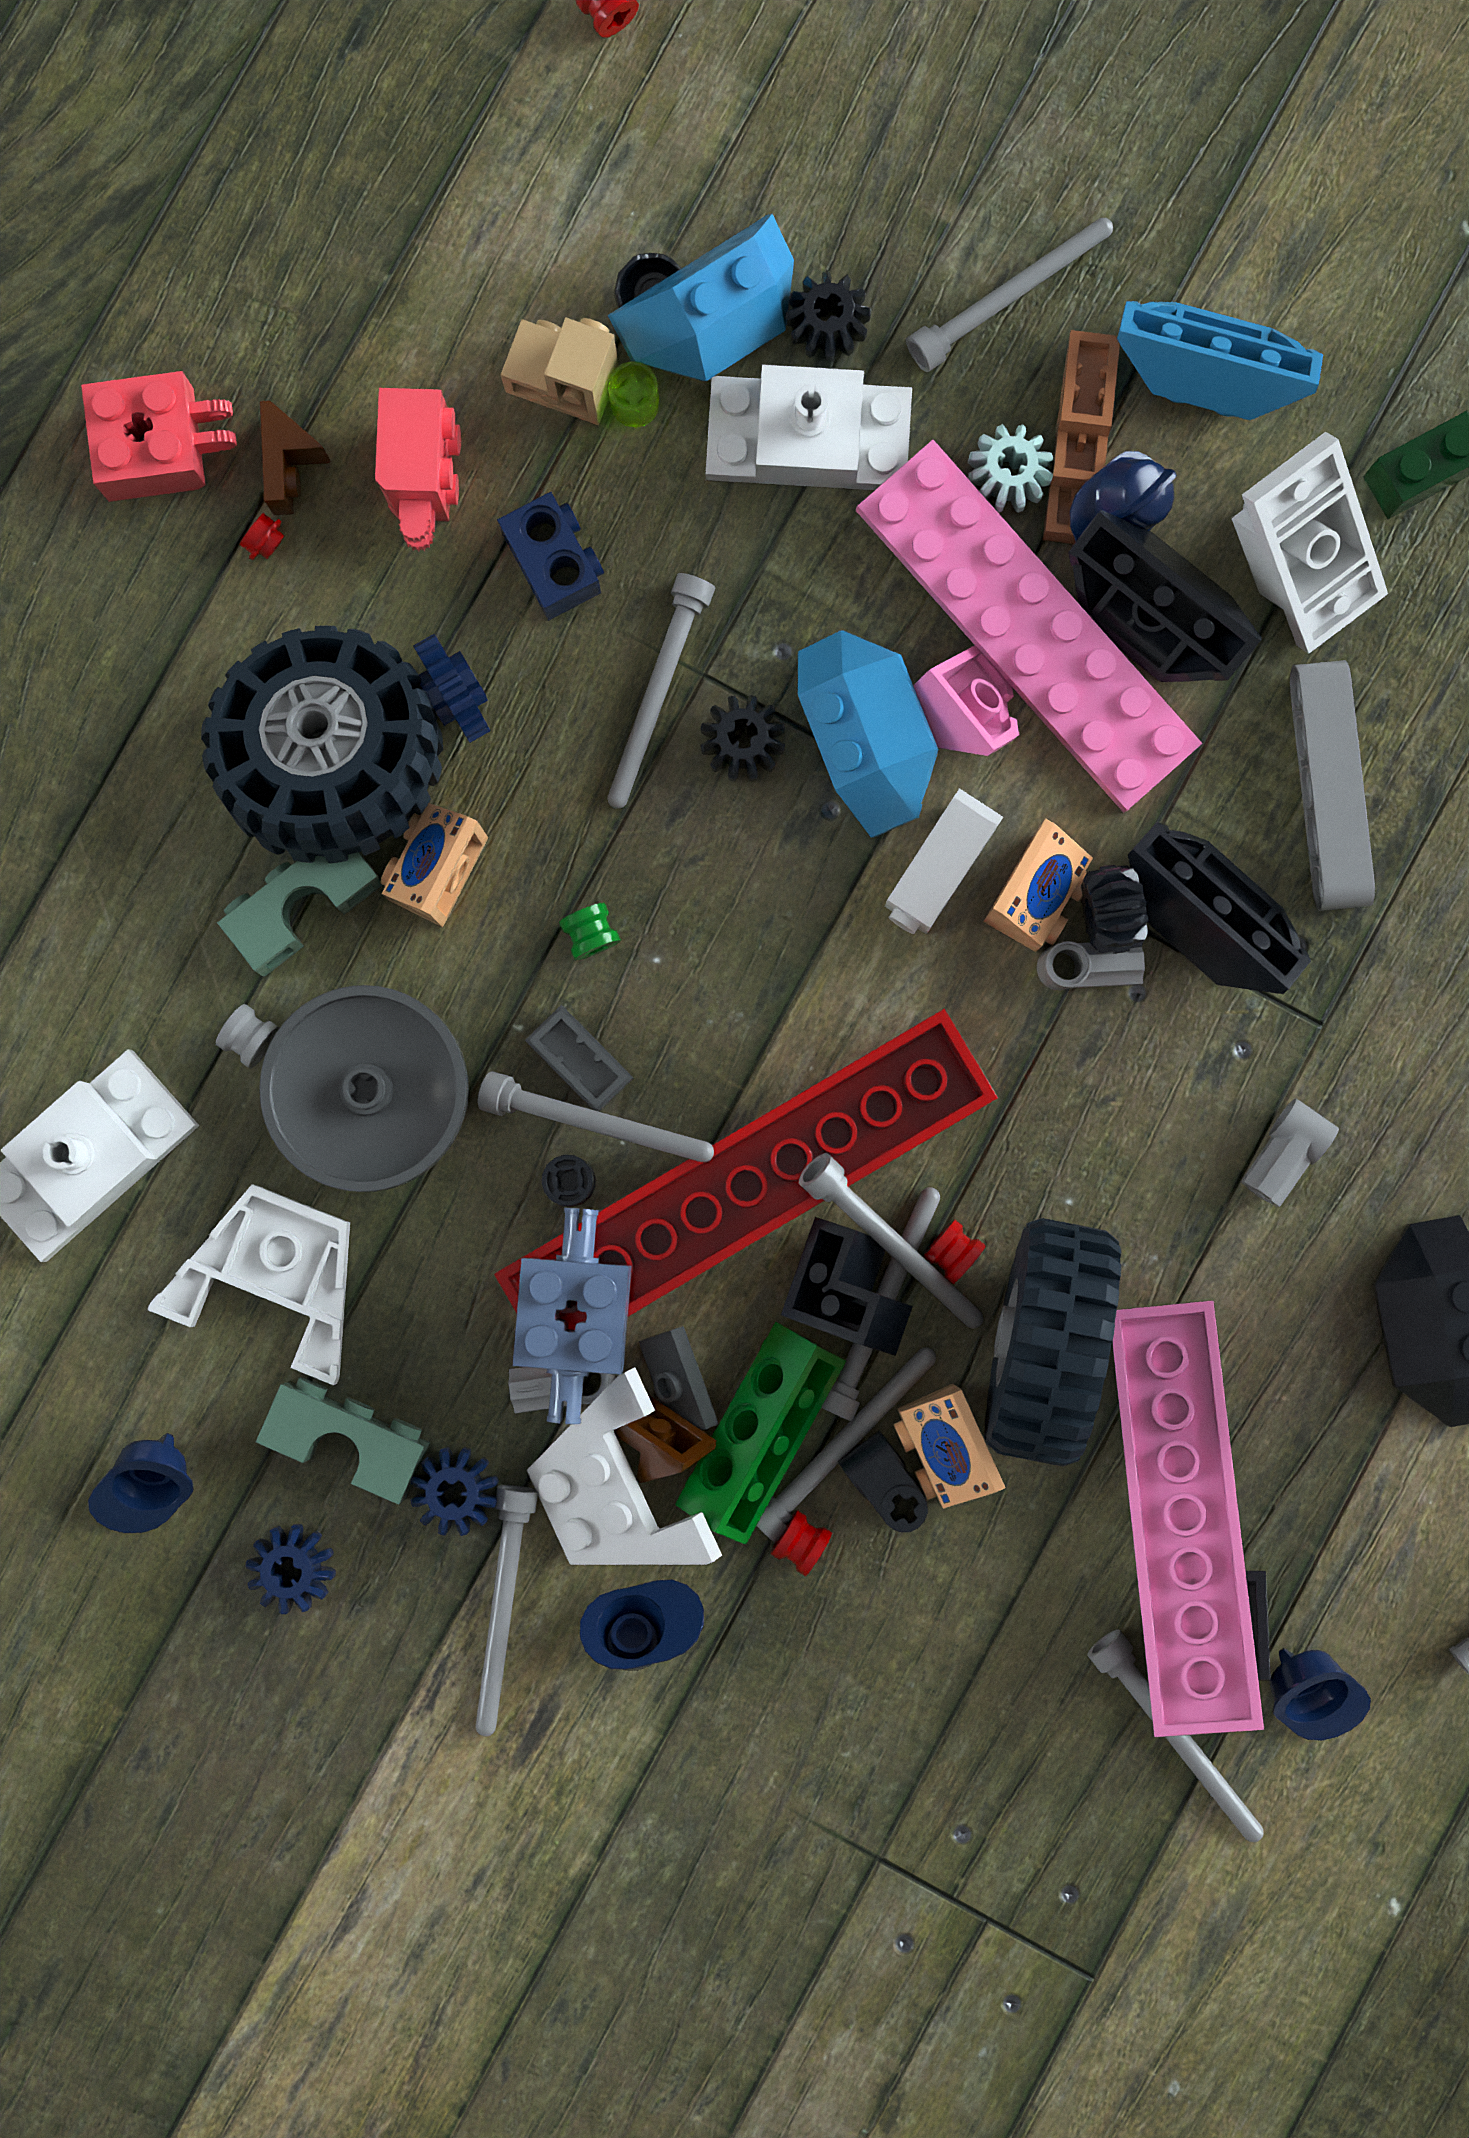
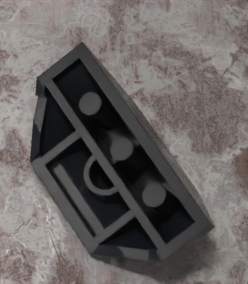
M1100 510L1068 552L1071 566H1073L1075 587L1080 606L1122 652L1160 682L1229 680L1262 640L1259 633L1228 592L1151 531Z
M1157 822L1128 853L1130 868L1136 871L1139 876V883L1143 885V895L1147 902L1146 913L1149 918L1147 923L1216 985L1284 994L1311 962L1307 951L1301 948L1298 934L1284 908L1209 841L1183 831L1169 830L1167 825Z
M1461 1215L1407 1224L1400 1240L1372 1284L1393 1387L1437 1417L1448 1427L1469 1424V1231Z

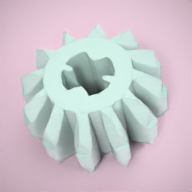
M1003 424L997 426L995 439L983 434L979 437L977 443L980 451H972L969 455L968 464L975 469L969 473L968 479L974 486H982L979 492L986 500L991 496L997 498L994 505L997 512L1003 511L1006 501H1011L1013 508L1018 513L1024 510L1026 499L1038 503L1043 496L1041 487L1049 486L1053 478V474L1045 469L1052 463V453L1046 451L1038 452L1044 440L1041 435L1034 436L1029 441L1024 439L1026 427L1023 424L1017 427L1014 436L1009 435L1007 428ZM1003 462H1009L1012 469H1019L1018 474L1011 476L1008 468L1001 469Z

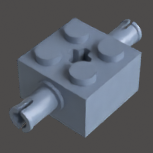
M564 1208L565 1220L562 1255H556V1260L539 1258L521 1259L513 1366L547 1369L546 1373L552 1374L549 1412L546 1420L551 1423L560 1424V1421L562 1422L564 1401H566L565 1424H581L580 1414L584 1376H589V1372L620 1375L624 1368L632 1266L598 1263L599 1258H593L596 1221L599 1210L583 1209L582 1228L579 1231L580 1209ZM570 1300L577 1301L578 1310L587 1314L586 1321L577 1323L575 1330L568 1329V1321L560 1319L559 1315L560 1310L569 1307Z

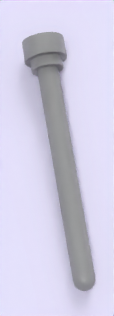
M1099 218L941 327L933 325L930 328L923 326L906 338V344L912 358L925 372H929L946 360L945 354L951 351L950 345L1109 237L1113 231L1112 222L1108 218Z
M678 573L674 582L671 595L674 596L672 605L676 609L608 794V803L614 809H621L627 804L694 616L701 615L702 609L709 607L715 591L714 585L696 576Z
M489 1072L485 1076L479 1090L478 1106L484 1112L503 1116L506 1112L512 1114L519 1110L699 1162H708L714 1155V1148L708 1142L523 1091L521 1085L515 1083L513 1077L501 1073Z
M824 1153L813 1159L806 1166L799 1178V1184L814 1199H823L825 1202L833 1201L967 1327L974 1329L981 1326L984 1319L982 1312L847 1186L848 1180L844 1176V1168L828 1153Z
M932 1187L925 1188L920 1193L901 1236L916 1251L940 1201L939 1192ZM893 1257L876 1293L895 1300L908 1271ZM853 1342L846 1358V1363L821 1408L852 1422L860 1405L856 1401L860 1391L855 1388L873 1351L872 1348Z
M927 1347L921 1348L861 1409L852 1422L850 1421L776 1498L772 1496L756 1526L775 1544L788 1527L787 1524L793 1518L790 1513L838 1464V1461L845 1457L935 1364V1352Z
M498 1485L496 1492L497 1504L495 1508L499 1509L498 1518L503 1520L475 1725L478 1734L485 1737L495 1732L523 1524L529 1522L530 1513L536 1512L538 1491L536 1489L517 1485Z
M1119 1629L1114 1630L1096 1642L1089 1650L1087 1656L1101 1673L1107 1672L1111 1678L1118 1677L1153 1721L1149 1683L1133 1664L1136 1658L1131 1653L1133 1651L1132 1644ZM1190 1735L1165 1737L1243 1837L1249 1842L1261 1840L1263 1837L1261 1824Z

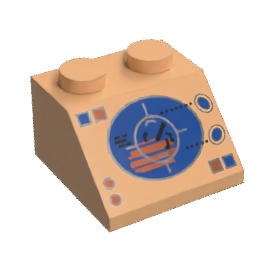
M428 803L422 814L414 813L408 823L410 828L404 832V839L408 840V843L399 859L396 857L391 858L383 872L380 883L385 886L382 895L390 902L443 927L488 840V836L478 821L466 815Z
M1045 818L1030 840L983 922L1035 952L1042 947L1044 942L1053 946L1068 921L1067 918L1060 914L1070 898L1077 902L1081 899V884L1087 873L1086 869L1093 857L1055 823Z
M954 1384L948 1385L897 1408L902 1420L893 1425L905 1452L907 1453L915 1449L923 1468L915 1471V1475L927 1501L937 1497L939 1504L944 1509L996 1493L1006 1488L966 1398L959 1387Z

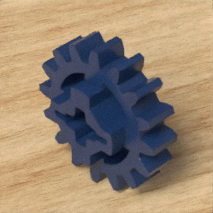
M435 634L413 645L426 668V671L419 674L421 679L419 684L427 692L431 704L443 725L445 726L456 719L469 743L489 733L491 730L478 709L479 705L488 701L487 696L462 653L459 651L448 657Z

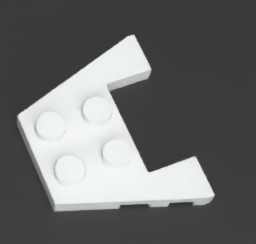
M252 1184L211 1231L209 1238L191 1259H187L175 1273L176 1276L167 1287L151 1301L148 1310L188 1327H195L214 1279L243 1289L310 1317L290 1368L335 1385L340 1377L350 1222Z
M635 1367L620 1374L580 1415L581 1424H571L527 1469V1472L536 1491H538V1496L570 1565H707L714 1562L722 1554L703 1513H697L659 1528L614 1433V1429L655 1411Z

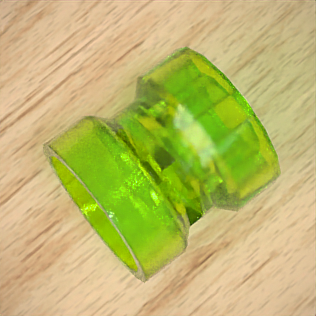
M633 361L623 363L615 368L609 377L607 386L613 415L617 421L625 426L636 428L647 425L653 421L660 406L659 389L655 374L651 368L643 363Z

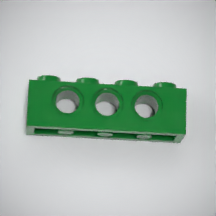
M775 1322L767 1338L763 1341L760 1351L744 1380L737 1388L735 1396L717 1429L711 1436L717 1441L715 1449L698 1461L675 1505L691 1516L702 1512L712 1531L746 1545L843 1369L846 1360L803 1335Z

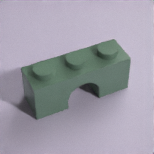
M359 852L349 854L347 861L328 863L326 858L321 856H315V862L313 863L296 861L291 865L289 862H285L273 869L265 877L264 881L267 884L255 894L250 896L248 893H245L233 900L224 909L226 916L218 921L217 924L252 969L265 977L304 947L290 925L291 910L299 899L310 894L327 896L335 907L345 915L382 886L380 883L381 879Z
M299 1377L296 1384L291 1381L281 1384L256 1443L304 1463L313 1458L320 1440L327 1433L343 1434L355 1443L359 1452V1465L351 1484L398 1505L406 1500L412 1486V1477L417 1475L430 1445L429 1441L420 1438L422 1432L420 1428L393 1418L391 1425L372 1417L375 1411L374 1408L351 1398H346L344 1404L325 1397L328 1390L326 1387L305 1378Z

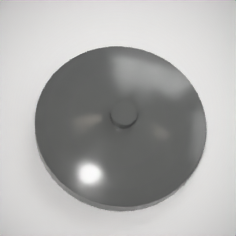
M370 985L348 986L328 991L311 999L292 1013L279 1028L268 1047L262 1065L259 1086L261 1109L266 1127L272 1140L285 1158L299 1171L321 1184L355 1192H377L392 1189L418 1178L432 1168L446 1154L460 1131L467 1109L469 1092L467 1069L462 1051L452 1032L441 1018L427 1006L405 993L390 988Z

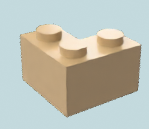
M565 317L562 328L545 320H538L534 324L521 319L501 372L505 392L599 425L619 373L614 334L609 333V329L602 323L588 318H582L578 322Z

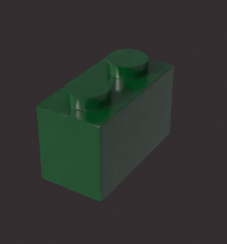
M1468 410L1382 455L1363 476L1387 520L1469 476Z

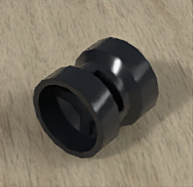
M561 1155L555 1157L546 1165L542 1173V1186L544 1193L551 1201L561 1206L575 1207L584 1204L591 1198L596 1188V1176L593 1168L587 1161L575 1155Z

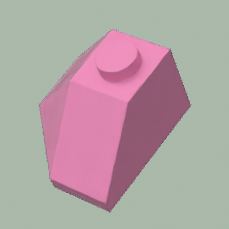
M975 645L931 668L913 685L938 748L989 756L1019 736L1017 719L1009 717L1007 704L1014 697L1013 688Z

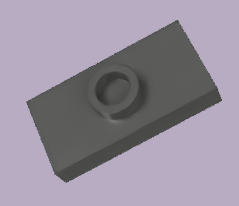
M562 1005L525 1040L595 1111L600 1112L634 1079Z
M684 1326L638 1341L660 1403L700 1430H706L719 1424Z

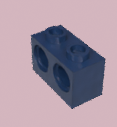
M549 492L497 519L502 535L548 621L601 594L597 577L604 574L603 568L591 546L582 550L574 533L580 531L581 528L567 502L559 506L552 492ZM547 523L556 528L554 535L546 541L539 542L529 537L531 530L538 524ZM563 567H572L579 572L578 579L568 586L556 584L553 581V576L557 570Z

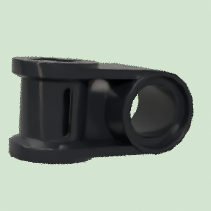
M880 1430L838 1461L857 1490L865 1499L870 1501L890 1528L901 1533L912 1532L925 1522L928 1506L923 1490L907 1471L906 1464ZM900 1494L905 1500L912 1496L917 1499L913 1505L914 1517L908 1519L903 1513L895 1517L891 1513L895 1509L893 1498L896 1495Z

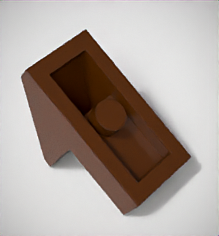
M260 401L264 501L273 515L294 514L293 498L301 496L299 470L297 466L292 467V465L327 464L331 460L323 446L271 401Z
M649 1394L648 1396L655 1411L614 1429V1433L618 1438L641 1453L636 1478L638 1483L683 1472L714 1450L717 1442Z

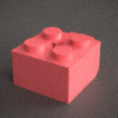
M183 371L81 385L93 484L109 502L198 490L206 485L202 454L231 450V448L237 446L236 434L233 431L216 430L199 433L198 423L231 418L233 416L232 402L225 399L195 402L194 388ZM144 435V441L139 442L140 438Z
M379 388L375 480L385 496L390 511L401 522L398 524L401 528L399 530L407 546L411 547L413 551L415 549L418 552L420 550L425 551L427 547L430 548L429 545L433 543L432 539L435 538L432 534L435 532V521H449L450 505H458L459 479L458 474H453L452 456L460 455V425L455 424L454 408H447L442 391L439 389Z

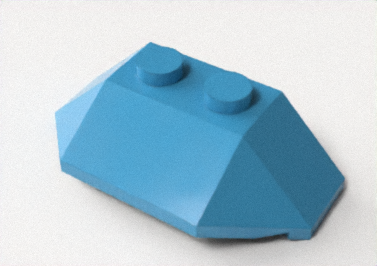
M768 214L613 311L608 317L631 362L648 365L699 381H708L786 330L785 314L788 312L794 259L773 214Z
M1126 301L1117 340L1154 395L1165 397L1174 403H1187L1213 410L1223 416H1235L1252 420L1310 396L1317 391L1323 354L1314 349L1306 350L1298 341L1273 328L1177 302H1149L1140 304L1137 301Z
M843 630L798 651V697L835 791L871 838H875L919 818L923 805L921 802L928 787L939 749L901 654Z

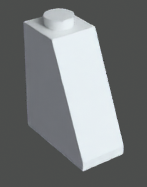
M959 788L887 899L884 907L892 911L889 919L911 934H915L917 929L927 934L995 832L1003 816Z

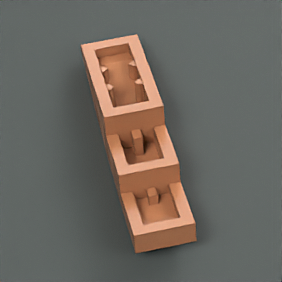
M1070 331L1051 464L1053 478L1048 488L1043 540L1075 544L1076 541L1070 528V508L1074 496L1086 481L1105 466L1108 436L1112 427L1120 343L1115 335Z

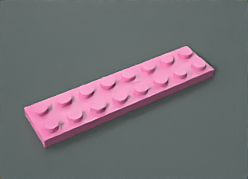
M934 440L930 441L857 506L856 512L1123 813L1128 811L1203 744Z
M1214 1301L1117 1310L1112 1343L1154 1737L1264 1730Z

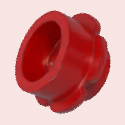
M262 513L245 534L239 545L251 553L249 556L250 560H255L259 554L268 560L280 545L285 535L278 531L281 526L279 518L274 521L265 513Z

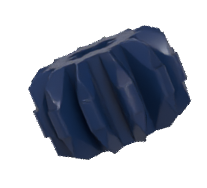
M449 1447L442 1448L439 1451L441 1466L430 1457L425 1458L421 1465L430 1477L415 1475L411 1480L413 1486L426 1490V1493L413 1497L410 1500L413 1507H420L428 1504L430 1510L421 1517L420 1521L423 1525H427L436 1516L440 1517L441 1520L438 1526V1533L445 1536L449 1532L453 1520H455L459 1534L461 1536L467 1535L470 1532L468 1516L476 1524L483 1526L488 1521V1517L480 1506L494 1508L497 1504L496 1497L484 1493L483 1490L496 1486L499 1483L498 1477L488 1476L481 1479L479 1473L488 1466L489 1461L483 1457L473 1467L469 1466L471 1449L467 1447L461 1449L457 1463L454 1462L453 1454ZM445 1480L450 1484L460 1480L465 1485L466 1489L461 1493V1495L467 1496L465 1502L459 1498L450 1502L445 1498L444 1493L449 1489L443 1486Z
M302 1524L291 1526L288 1537L280 1526L274 1527L270 1530L271 1542L260 1538L253 1544L256 1552L261 1557L250 1558L246 1561L247 1569L260 1572V1576L248 1582V1588L256 1590L262 1586L265 1587L267 1592L260 1600V1604L264 1607H267L278 1597L280 1614L289 1613L294 1601L302 1612L308 1611L312 1607L311 1596L322 1600L329 1592L320 1580H332L336 1576L335 1569L321 1565V1562L334 1555L333 1549L325 1548L317 1552L314 1547L322 1537V1534L318 1531L313 1532L306 1541H303L304 1530ZM290 1558H293V1566L302 1571L292 1580L289 1579V1572L281 1569V1564Z

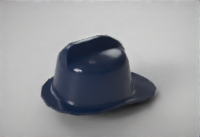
M1125 451L1114 457L1107 465L1086 481L1074 496L1070 508V528L1075 541L1078 540L1100 510L1150 531L1156 524L1163 521L1172 509L1174 501L1172 481L1177 476L1176 472L1173 469H1164L1162 465L1154 462L1151 457L1139 451Z
M165 1433L157 1441H133L122 1449L113 1468L95 1486L88 1499L89 1512L98 1523L110 1530L122 1533L147 1532L157 1529L168 1521L177 1509L189 1499L194 1490L193 1482L187 1475L184 1455L174 1447L173 1435Z
M672 1579L656 1580L617 1589L599 1595L587 1606L580 1620V1639L585 1652L596 1663L609 1669L639 1671L652 1664L668 1661L686 1653L697 1642L704 1627V1608L698 1594L687 1584Z
M1285 1648L1279 1651L1281 1665L1272 1673L1270 1688L1275 1701L1272 1712L1279 1721L1284 1723L1295 1734L1307 1740L1322 1741L1351 1731L1364 1720L1370 1710L1371 1698L1369 1694L1350 1674L1344 1672L1328 1653L1321 1650H1310L1294 1655Z

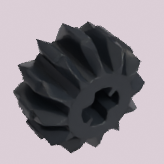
M826 270L822 273L821 284L818 285L807 276L803 280V292L793 291L790 294L789 304L793 309L786 312L785 323L794 328L791 332V341L794 345L807 342L805 354L809 358L816 355L818 349L825 350L824 357L830 363L834 360L836 348H839L843 354L850 356L854 351L853 341L863 342L866 339L867 328L863 324L870 321L871 309L862 305L866 296L863 288L849 291L851 278L848 274L843 276L838 284L831 283V273ZM829 311L836 314V316H831L827 322L820 319V317L825 318Z
M735 695L729 696L728 708L730 712L726 713L721 707L714 705L710 709V714L717 723L706 722L701 724V733L706 737L712 738L700 745L703 755L717 754L710 763V768L714 772L720 771L726 764L730 765L728 770L729 781L735 782L739 776V769L746 768L747 777L753 782L758 779L756 764H759L766 771L772 772L775 769V762L769 754H784L785 744L773 738L785 733V726L782 722L769 723L775 714V708L772 705L764 707L759 713L756 712V696H749L746 708H739L738 699ZM746 729L747 736L751 733L755 734L750 739V747L740 749L738 741L734 745L730 743L735 740L736 730Z
M1115 864L1099 867V870L1088 871L1081 884L1082 898L1080 900L1083 906L1082 917L1085 920L1086 933L1090 937V944L1100 953L1113 952V954L1129 952L1132 948L1142 947L1148 934L1146 923L1149 918L1146 913L1147 902L1143 895V885L1139 883V876L1136 871L1128 865L1116 867Z

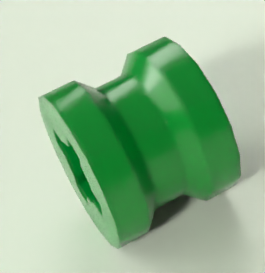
M598 903L583 908L559 921L563 933L570 935L573 946L571 952L575 961L599 954L621 942L617 930L610 928L608 924L609 911L605 903Z

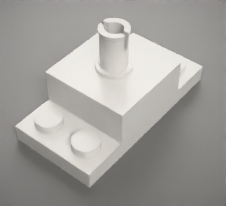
M762 365L761 379L714 376L711 380L706 480L876 490L908 462L912 387L863 385L864 371L777 365Z
M1324 432L1242 494L1245 504L1243 505V510L1232 518L1234 527L1259 593L1284 610L1296 646L1308 654L1388 594L1337 438Z
M128 1049L90 1083L76 1082L0 1150L6 1156L0 1162V1216L40 1262H47L197 1129L199 1125L136 1053Z

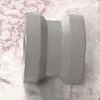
M243 1004L226 1021L218 1034L215 1045L224 1051L233 1050L240 1055V1062L251 1069L266 1055L268 1047L280 1027L271 1021L262 1022L256 1018L254 1009Z

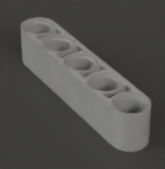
M1346 660L1293 665L1290 672V694L1314 901L1319 911L1372 906L1375 898V880L1350 668Z

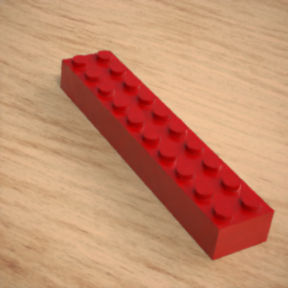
M944 1008L712 1145L714 1155L710 1161L699 1162L688 1159L598 1212L593 1258H599L598 1263L632 1266L628 1307L629 1317L822 1203L823 1199H814L799 1184V1178L803 1170L819 1155L828 1153L844 1168V1176L848 1180L847 1186L849 1187L998 1099ZM582 1222L578 1225L579 1231H581ZM563 1233L522 1258L556 1260V1255H562ZM522 1258L494 1274L516 1313ZM570 1300L569 1307L560 1310L559 1313L560 1319L568 1321V1329L575 1330L577 1323L587 1319L586 1312L579 1311L577 1301Z

